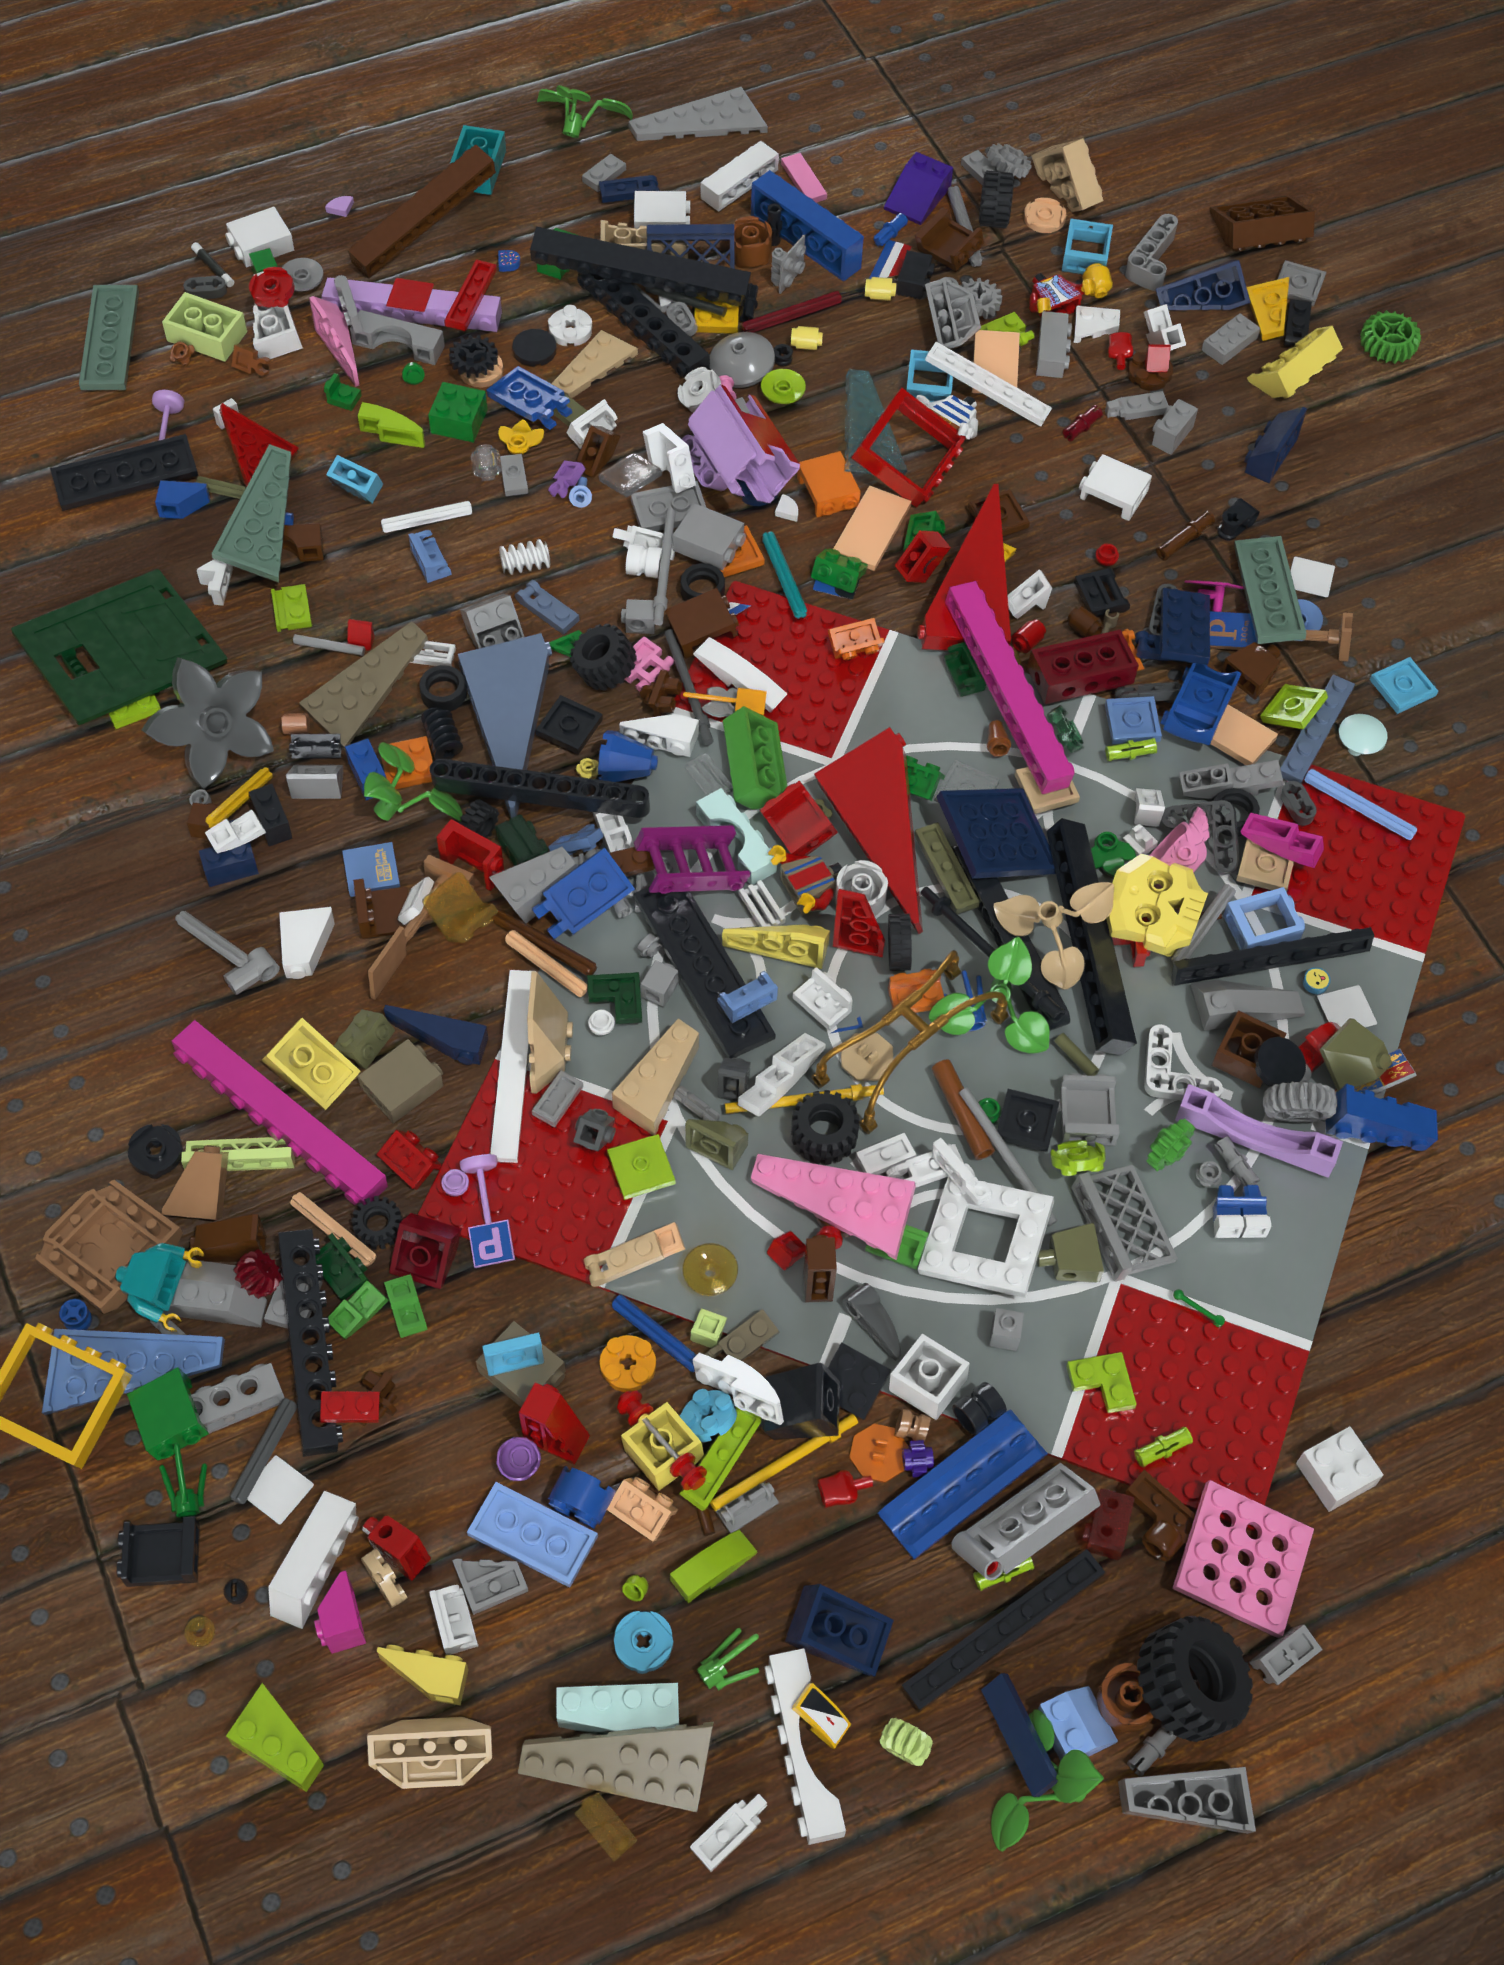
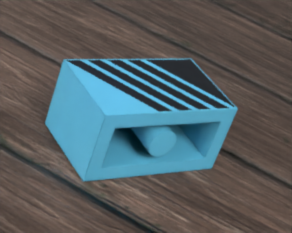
M339 455L336 456L326 474L332 485L372 504L383 486L378 474Z

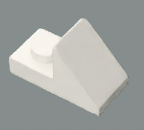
M215 559L199 567L197 574L200 584L208 585V593L212 595L214 605L224 606L233 567Z
M1040 569L1008 594V608L1017 619L1035 605L1042 609L1046 608L1052 586Z
M1136 788L1134 824L1159 826L1165 809L1161 790Z

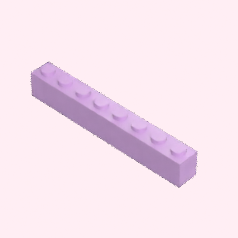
M327 277L322 299L336 304L341 312H347V309H342L334 283L335 278ZM348 280L357 312L363 310L420 324L445 326L444 320L459 293L432 289L425 311L419 312L386 306L393 287L391 284ZM484 295L467 329L497 332L502 314L501 298Z

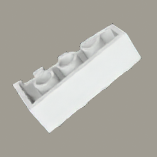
M256 304L253 306V313L255 315V323H253L255 338H253V345L255 350L258 351L259 358L268 357L272 359L303 348L288 304L284 307H263Z
M323 1492L269 1585L270 1616L303 1629L337 1557L340 1556L344 1549L345 1540L349 1532L353 1533L357 1526L359 1517L356 1516V1503L329 1492Z

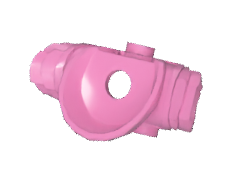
M1197 806L1196 811L1193 812L1189 820V824L1186 822L1178 824L1149 856H1153L1169 866L1177 863L1193 869L1194 873L1206 859L1205 841L1210 838L1208 818L1203 809ZM1160 884L1154 885V887L1157 889L1162 888Z

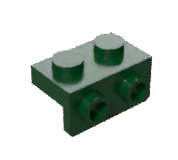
M331 1233L328 1235L331 1241L320 1249V1254L315 1255L316 1264H322L323 1277L343 1301L356 1292L367 1280L369 1281L364 1274L368 1269L359 1257H356L354 1260L348 1253L352 1248L343 1237L337 1239Z

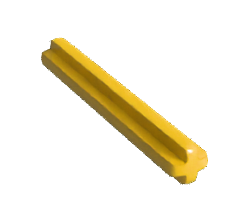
M264 767L260 769L209 814L205 820L209 827L212 828L229 818L250 799L249 791L261 788L270 781L273 774L269 768Z

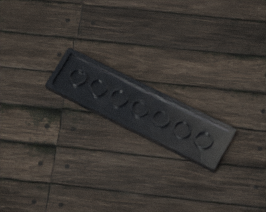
M649 887L634 893L635 902L655 936L659 937L662 948L672 965L678 970V975L727 1058L738 1057L774 1040L776 1034L761 1009L732 1023L717 1002L720 993L725 992L729 994L746 984L691 892L650 893Z

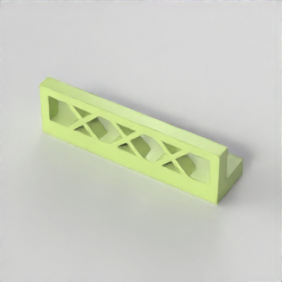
M272 1137L186 1141V1152H182L181 1162L185 1169L195 1152L192 1150L204 1148L205 1145L221 1147L220 1151L229 1152L227 1171L294 1168L295 1156L291 1147L275 1148L277 1145L286 1143L283 1139L276 1141ZM251 1146H259V1147H260V1149H248V1148H250ZM224 1147H232L234 1150H222V1149H223Z

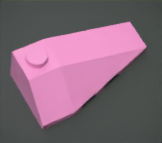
M314 296L310 297L316 332L355 387L359 386L349 329L344 316L345 311L341 312L339 307L332 302Z

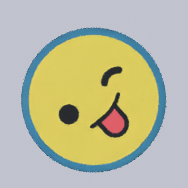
M1321 968L1309 969L1303 978L1304 988L1312 994L1324 993L1330 984L1329 974Z

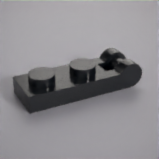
M1290 299L1284 346H1295V343L1308 335L1312 302Z

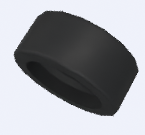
M700 563L692 565L681 576V595L684 601L703 594L689 588L692 582L700 579L709 580L717 585L716 588L721 596L725 593L724 575L717 567L711 564Z
M447 665L435 666L427 670L420 678L421 698L429 709L441 708L442 710L454 711L466 699L467 690L464 676L454 667ZM449 681L457 685V690L445 697L435 696L429 692V688L437 682Z
M1225 789L1218 793L1213 800H1225L1231 804L1243 807L1249 815L1250 813L1259 815L1260 807L1256 798L1243 789ZM1221 811L1217 812L1223 818V824L1218 823V827L1222 825L1231 826V823L1228 824L1226 822L1225 816ZM1246 820L1237 822L1238 837L1243 836L1241 830ZM1228 830L1221 832L1226 836L1232 837V833Z

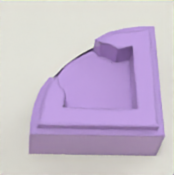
M342 196L331 200L325 207L326 213L347 217L354 203L353 197Z

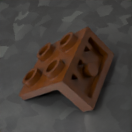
M364 878L353 880L358 924L362 939L394 935L399 926L405 929L407 924L401 923L398 920V916L408 897L407 887L371 891V888L365 887Z

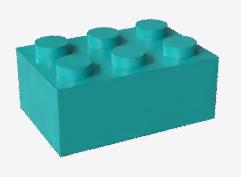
M463 125L450 163L459 159L466 150L471 149L475 144L493 159L496 173L474 192L491 195L506 153L505 131Z

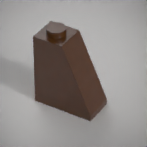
M251 1214L196 1225L195 1236L190 1238V1249L198 1247L203 1251L204 1256L195 1255L198 1261L238 1262L244 1254H248L250 1251L254 1252L259 1249L264 1254L267 1236L259 1214Z

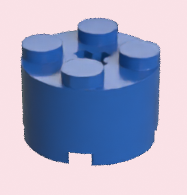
M564 1466L548 1499L555 1512L565 1517H569L572 1513L580 1519L579 1523L588 1528L595 1529L597 1524H601L616 1491L610 1486L604 1490L599 1487L601 1483L599 1479L578 1469L571 1468L569 1470L567 1466Z

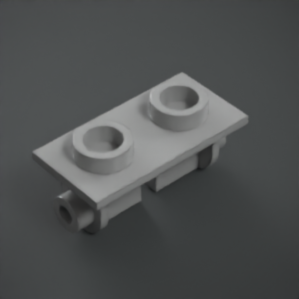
M764 1481L723 1506L716 1513L731 1534L779 1504V1501L773 1494L775 1491L772 1485Z

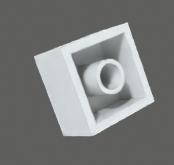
M921 1334L890 1374L889 1391L937 1420L966 1382L970 1363L926 1335Z
M1351 1427L1304 1451L1296 1462L1328 1512L1376 1486L1384 1475Z

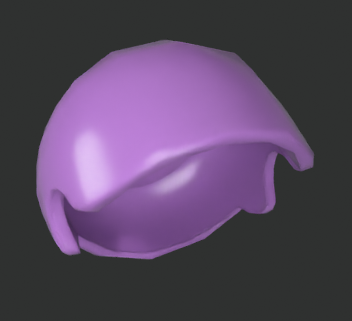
M513 1437L499 1447L496 1464L501 1474L509 1480L523 1481L530 1478L538 1470L541 1453L537 1445L527 1437Z

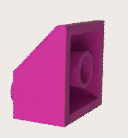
M342 1571L317 1609L319 1619L314 1621L322 1646L327 1645L331 1654L366 1644L354 1589L347 1572Z

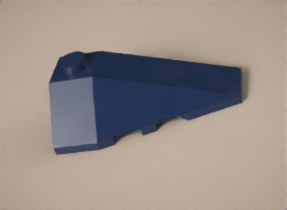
M1230 260L1155 289L1159 305L1167 304L1168 310H1231L1250 303L1239 260Z

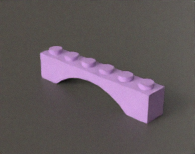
M1188 1084L1175 1121L1185 1118L1199 1130L1221 1138L1229 1136L1230 1140L1234 1143L1329 1178L1336 1164L1343 1141L1319 1132L1294 1131L1262 1123L1233 1109L1214 1093Z

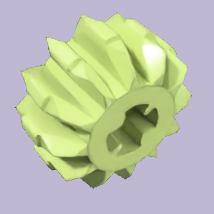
M891 1718L882 1731L880 1744L888 1752L912 1765L922 1766L931 1752L933 1741L930 1736L918 1729V1727L901 1719Z

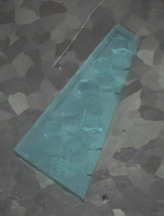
M849 369L846 374L847 402L845 409H847V415L845 417V441L847 442V448L845 450L846 464L844 471L872 474L851 457L879 419L884 409L869 371ZM888 422L870 449L905 475L907 467Z

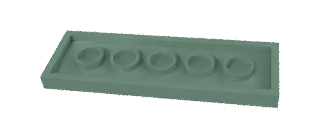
M93 285L79 379L81 390H126L139 296L138 285Z
M1282 537L1236 540L1234 542V549L1257 644L1306 639V629Z

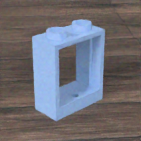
M1284 887L1228 902L1223 914L1239 950L1277 944L1283 941L1300 940L1305 930L1304 920L1301 916H1298L1293 898L1290 895L1288 896ZM1277 904L1288 928L1255 936L1244 913Z

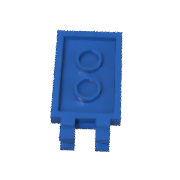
M519 366L486 389L487 396L532 422L539 419L549 430L556 426V421L550 418L554 415L553 410L555 408L564 417H568L573 413L572 409L566 406L570 403V399L565 397L563 390Z
M604 847L542 893L546 899L534 906L532 910L538 918H541L551 910L558 922L551 925L547 930L555 939L567 929L572 934H575L634 891L635 888Z

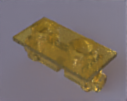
M599 1793L593 1797H587L581 1803L582 1807L574 1813L614 1862L638 1841Z

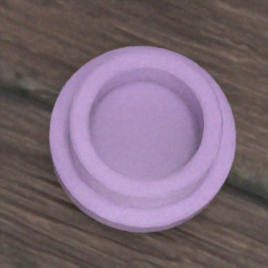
M450 1170L442 1178V1188L448 1195H462L469 1187L468 1176L461 1170Z

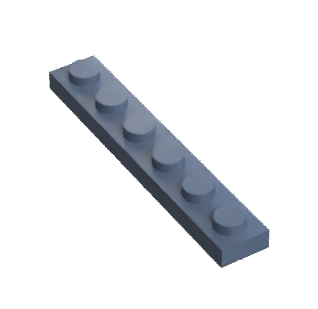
M1332 675L1325 688L1328 695L1327 700L1307 726L1302 729L1280 768L1283 779L1302 783L1353 691L1355 683Z

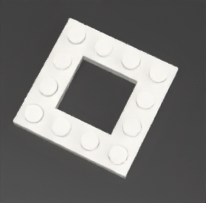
M948 1176L918 1267L919 1274L1026 1298L1054 1205V1197L985 1182L991 1191V1197L977 1205L968 1194L964 1195ZM968 1208L1018 1219L1005 1263L955 1252Z

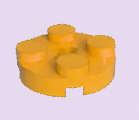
M631 1335L610 1339L600 1356L601 1374L610 1386L617 1391L627 1392L641 1389L643 1385L652 1380L656 1371V1357L651 1344L647 1340ZM626 1358H631L632 1361L636 1362V1365H631L629 1370H626L624 1365L620 1364Z

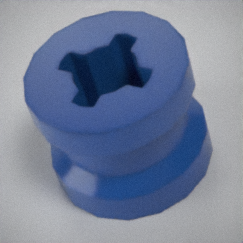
M68 1300L60 1308L59 1316L66 1329L87 1330L91 1325L92 1315L82 1300Z

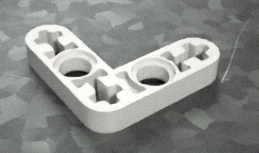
M1162 1024L1153 1026L1147 1039L1145 1091L1153 1097L1182 1101L1185 1092L1179 1091L1176 1084L1184 1082L1195 1087L1199 1085L1198 1088L1203 1090L1211 1087L1214 1094L1220 1098L1223 1087L1216 1078L1171 1072L1172 1031L1169 1027ZM1157 1034H1161L1163 1038L1161 1047H1157ZM1153 1056H1161L1165 1059L1166 1063L1158 1066L1152 1062L1151 1058ZM1154 1080H1159L1160 1088L1155 1087ZM1169 1081H1172L1171 1090H1168Z

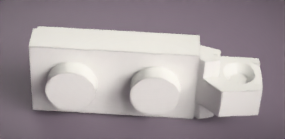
M628 525L627 531L614 528L613 537L625 540L623 546L629 548L630 544L643 545L644 549L647 550L650 546L662 548L664 533ZM673 541L670 560H673L675 555V551H673Z
M942 1138L933 1142V1159L964 1195L968 1194L977 1205L991 1197V1191L985 1181H978L973 1169L967 1163L963 1164L958 1158L957 1151L951 1144L947 1145Z
M758 1794L748 1804L743 1800L738 1804L735 1803L690 1846V1849L710 1872L757 1828V1825L761 1822L757 1816L767 1807V1802Z

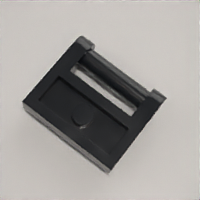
M1112 568L1075 576L1074 584L1086 609L1095 616L1104 615L1108 609H1110L1109 613H1123L1130 609V603L1123 597ZM1102 581L1107 583L1114 601H1111Z

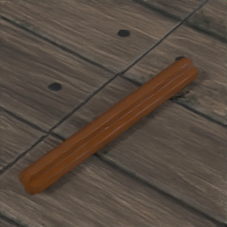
M498 909L493 914L492 919L495 924L509 932L515 930L539 949L581 973L593 975L596 972L597 966L595 962L501 909Z

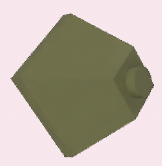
M1349 1018L1320 1048L1321 1055L1337 1092L1345 1084L1352 1085L1355 1088L1377 1080L1392 1064L1384 1042L1353 1018Z
M688 1119L685 1123L686 1147L731 1170L734 1169L748 1146L749 1133L737 1124L731 1125L725 1121Z

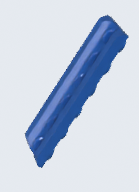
M1010 1409L878 1512V1515L915 1560L1047 1456L1048 1453Z

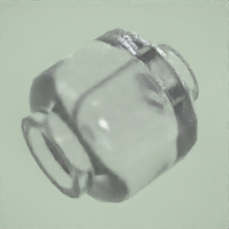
M488 444L480 445L472 452L471 464L475 476L482 478L484 481H491L501 473L500 453L493 446Z

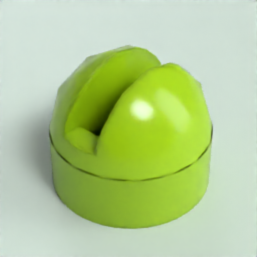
M638 1575L629 1577L622 1587L623 1593L632 1601H641L648 1590L646 1578L639 1577Z

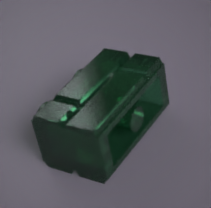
M520 814L495 827L496 838L514 866L548 852L545 841L542 838L538 840L536 837L533 823L530 820L526 822Z

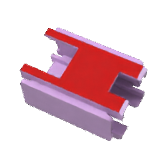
M720 384L715 391H711L689 418L688 426L695 436L685 435L682 438L689 446L693 472L702 486L718 491H724L728 487L732 494L739 496L745 495L736 479L745 481L757 501L771 503L774 500L773 496H776L800 469V463L754 395L750 394L748 396L749 401L745 404L750 411L748 414L741 411L726 386Z

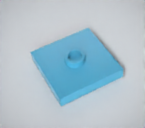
M1411 657L1372 674L1369 679L1397 714L1435 697L1438 693V690Z
M539 1333L482 1346L488 1375L490 1376L544 1363Z

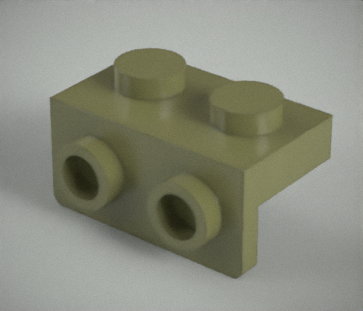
M361 1009L345 1032L339 1036L334 1047L346 1058L354 1059L361 1068L367 1069L393 1035L395 1029L382 1013Z

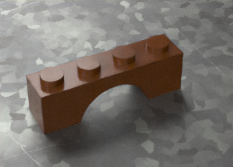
M320 523L285 525L282 549L294 553L300 562L324 560L323 535Z

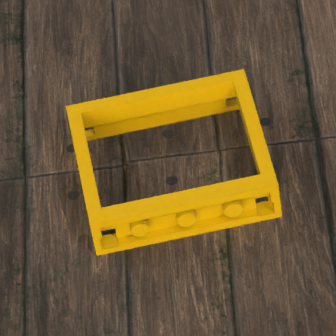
M26 1323L0 1369V1402L36 1338L113 1375L72 1451L0 1416V1430L82 1469L133 1375L125 1371L127 1365L113 1358L108 1363L100 1359L102 1353L88 1346L85 1351L77 1348L78 1342L62 1334L59 1339L51 1335L53 1329L41 1323H38L36 1327Z

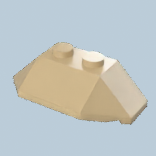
M465 1717L400 1720L367 1734L369 1766L374 1770L377 1769L382 1775L402 1789L464 1785L492 1759L491 1726Z

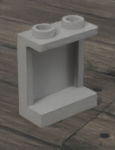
M1079 1073L1063 1075L1060 1085L1062 1143L1074 1140H1087V1145H1095V1142L1105 1146H1116L1119 1137V1124H1116L1114 1093L1116 1077L1106 1074L1082 1076Z

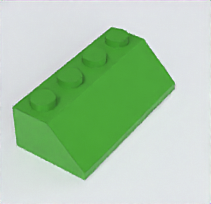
M743 706L723 720L733 796L735 802L750 809H761L768 800L782 794L787 787L778 724Z

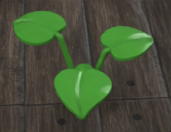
M561 85L557 86V92L547 89L539 91L537 102L553 101L565 103V125L562 133L569 137L579 138L581 127L585 128L587 121L598 106L621 113L630 118V120L633 117L631 109L626 104L603 98L595 102L587 116L582 120V115L575 113L577 100L589 102L591 97L587 93ZM569 104L572 105V110H571L570 114H569Z
M385 742L380 743L378 750L381 757L390 765L397 767V774L391 784L384 776L376 772H370L365 779L364 796L380 799L373 808L380 818L389 821L396 811L402 813L405 808L428 797L431 804L437 809L460 822L462 821L460 818L463 813L458 802L449 793L438 791L435 788L431 792L426 791L402 805V797L395 789V786L403 770L408 773L414 771V763L410 756L400 748Z
M1017 936L995 949L990 955L988 969L995 979L992 981L990 991L988 992H1001L1006 997L1011 1019L1014 1021L1005 1028V1036L1008 1043L1015 1049L1025 1053H1040L1049 1048L1050 1029L1047 1020L1043 1015L1034 1011L1023 1012L1017 1018L1012 1006V1000L1010 999L1011 983L1014 985L1024 984L1029 979L1032 971V961L1028 948L1022 939ZM963 993L946 995L932 1007L929 1013V1020L933 1022L941 1014L945 1015L954 1007L969 1000V996ZM992 998V1000L997 1003L998 998ZM987 1000L978 1002L975 1006H969L957 1013L941 1029L952 1035L965 1034L975 1023V1016L972 1012L977 1011Z
M1035 1709L1029 1714V1718L1047 1752L1054 1744L1053 1725L1043 1712ZM1077 1749L1069 1751L1062 1758L1059 1766L1052 1762L1058 1774L1056 1776L1057 1784L1052 1787L1054 1794L1042 1795L1040 1797L1022 1796L1017 1799L1014 1794L1007 1793L997 1802L992 1814L991 1830L998 1850L1003 1852L1006 1848L1019 1842L1024 1836L1029 1825V1813L1024 1806L1026 1802L1048 1800L1064 1803L1081 1802L1104 1779L1083 1751Z

